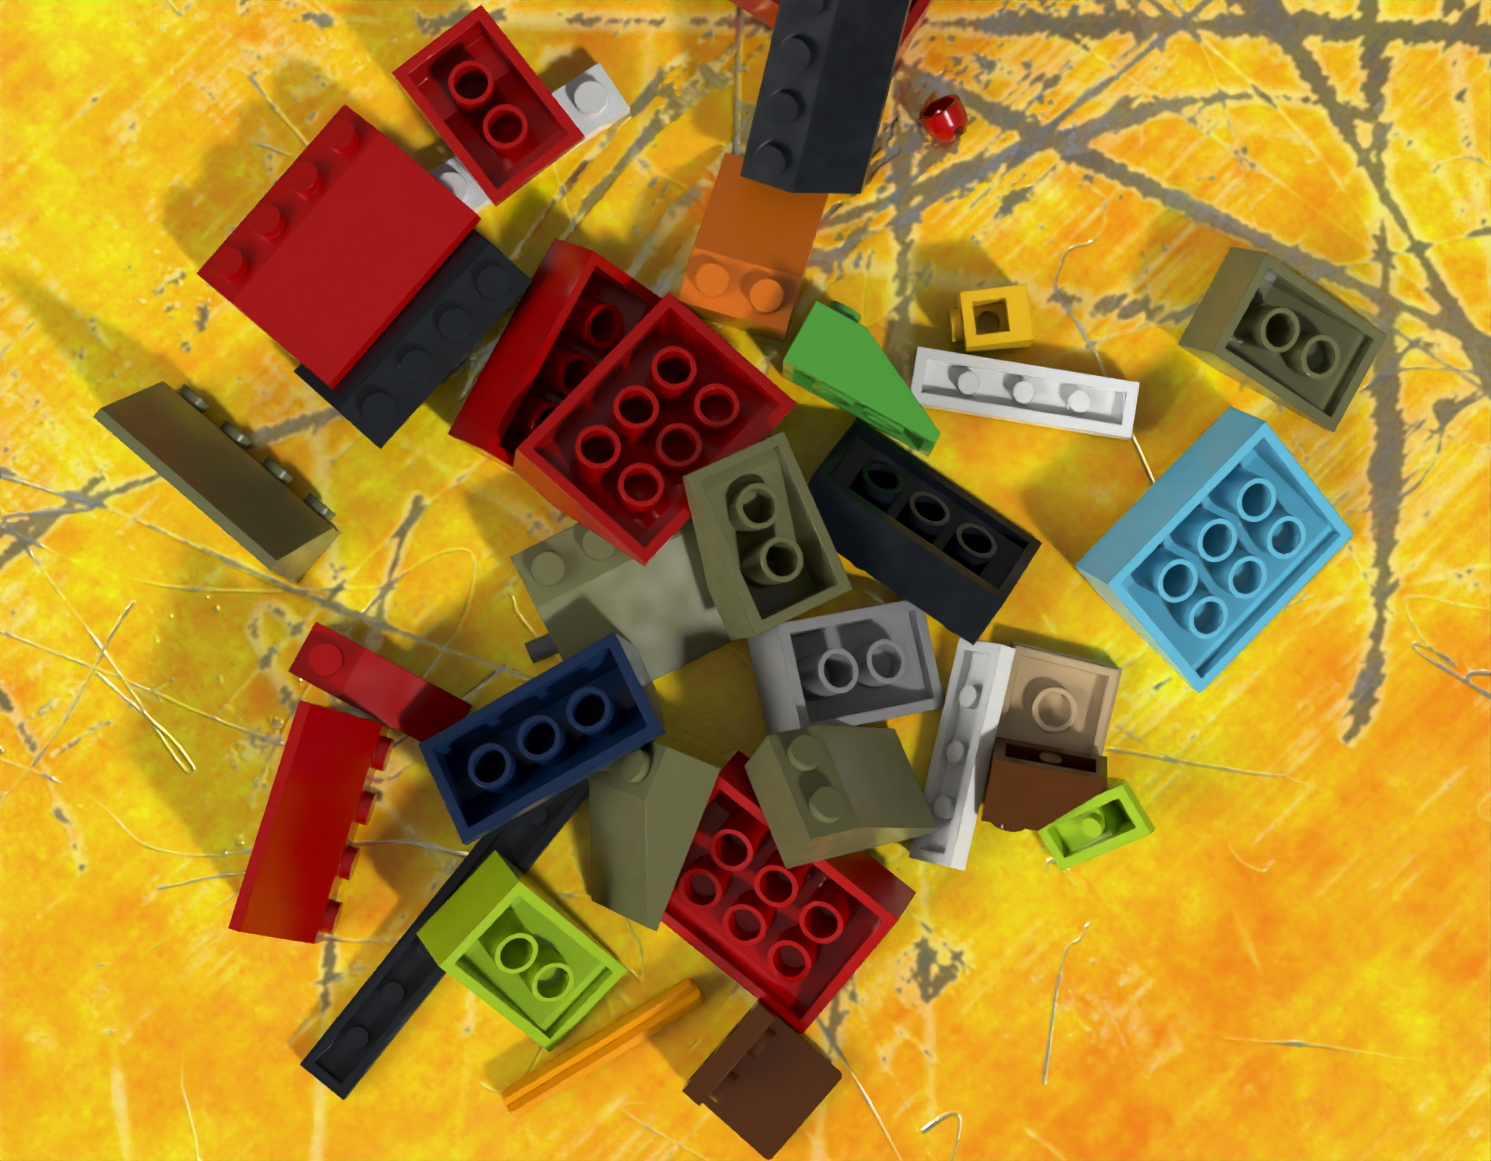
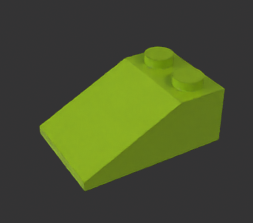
M496 850L416 933L440 968L548 1052H551L628 971L612 953L533 880Z

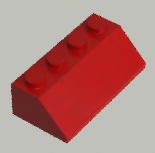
M554 238L532 278L533 282L527 287L448 432V435L512 472H514L512 469L516 448L662 299L595 251Z

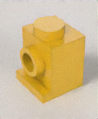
M1027 284L959 292L957 297L958 308L948 309L951 341H962L964 354L1012 348L1026 349L1031 346L1034 340ZM982 315L993 316L998 322V329L992 333L983 332L978 326V318Z

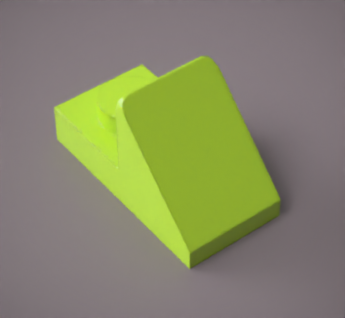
M1107 777L1105 791L1037 832L1059 869L1063 871L1150 835L1155 830V827L1127 780Z

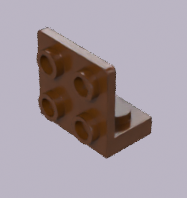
M758 999L683 1085L682 1092L698 1106L702 1103L707 1106L760 1155L770 1160L842 1078V1074L832 1063Z

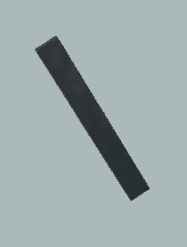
M589 777L483 836L299 1065L342 1100H345L447 973L438 966L416 933L495 850L526 875L589 796Z

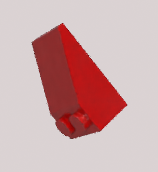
M482 4L392 72L402 93L495 207L585 139L580 129Z

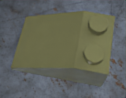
M1231 247L1177 345L1220 373L1323 429L1335 432L1385 341L1387 334L1268 253Z
M784 431L682 476L707 587L731 641L759 635L853 589Z
M817 724L767 735L744 766L786 869L932 834L938 829L899 737L893 728Z
M650 741L589 776L591 892L593 902L657 931L721 768Z

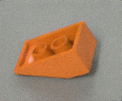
M725 152L691 252L678 300L701 319L786 343L829 193H790L742 177L740 173L744 158Z

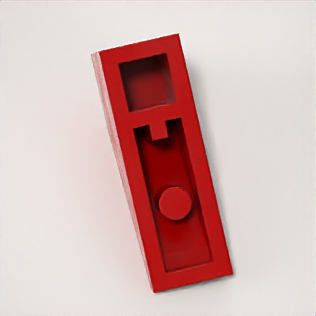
M319 622L314 623L288 671L420 742L427 740L465 718L472 707L466 701Z

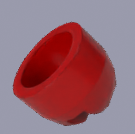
M956 94L947 95L935 100L919 114V119L926 132L940 143L954 141V133L963 135L968 124L966 110Z

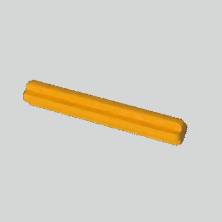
M685 978L505 1088L501 1093V1097L508 1111L514 1117L523 1115L701 1006L704 1002V995L697 983L692 978Z

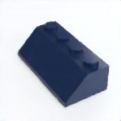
M613 632L421 742L418 746L462 843L469 845L666 733L660 696L637 649Z

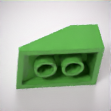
M816 300L783 360L782 377L929 457L941 433L870 331L859 324L861 315L840 302L832 300L829 306H826Z

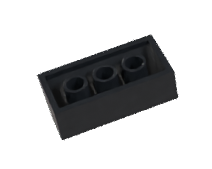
M780 0L740 176L790 193L861 194L863 192L912 0Z
M472 229L333 390L301 363L293 372L373 444L381 449L533 281L490 241Z
M856 418L807 484L838 554L973 646L1002 607L1042 542L859 418Z

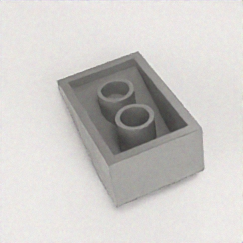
M898 601L784 622L759 635L746 638L767 735L817 724L861 726L940 709L944 706V696L925 612L908 601Z

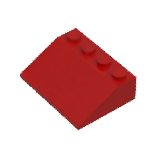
M344 104L196 274L333 390L479 223L481 218L382 132Z
M668 292L516 448L512 470L555 508L632 559L646 566L691 518L682 476L764 440L793 410L797 403L673 294Z
M299 700L228 929L310 944L323 942L325 933L330 935L335 933L343 909V902L336 901L342 878L351 880L360 854V848L352 846L359 824L368 825L377 799V793L369 791L376 770L385 771L391 756L394 739L386 737L389 729L388 725L326 706Z
M738 750L719 772L661 921L753 996L761 1000L800 1034H803L897 923L916 892L864 850L786 869L744 768L749 758Z

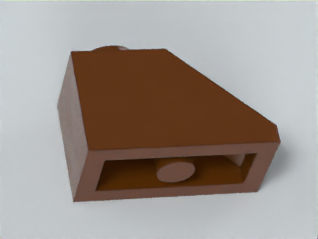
M995 737L983 796L981 821L991 822L995 827L1009 832H1019L1024 829L1039 831L1105 791L1107 784V757Z

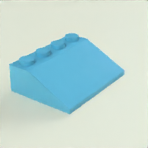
M1230 406L1074 566L1102 599L1193 690L1201 693L1351 539L1354 533L1267 422Z

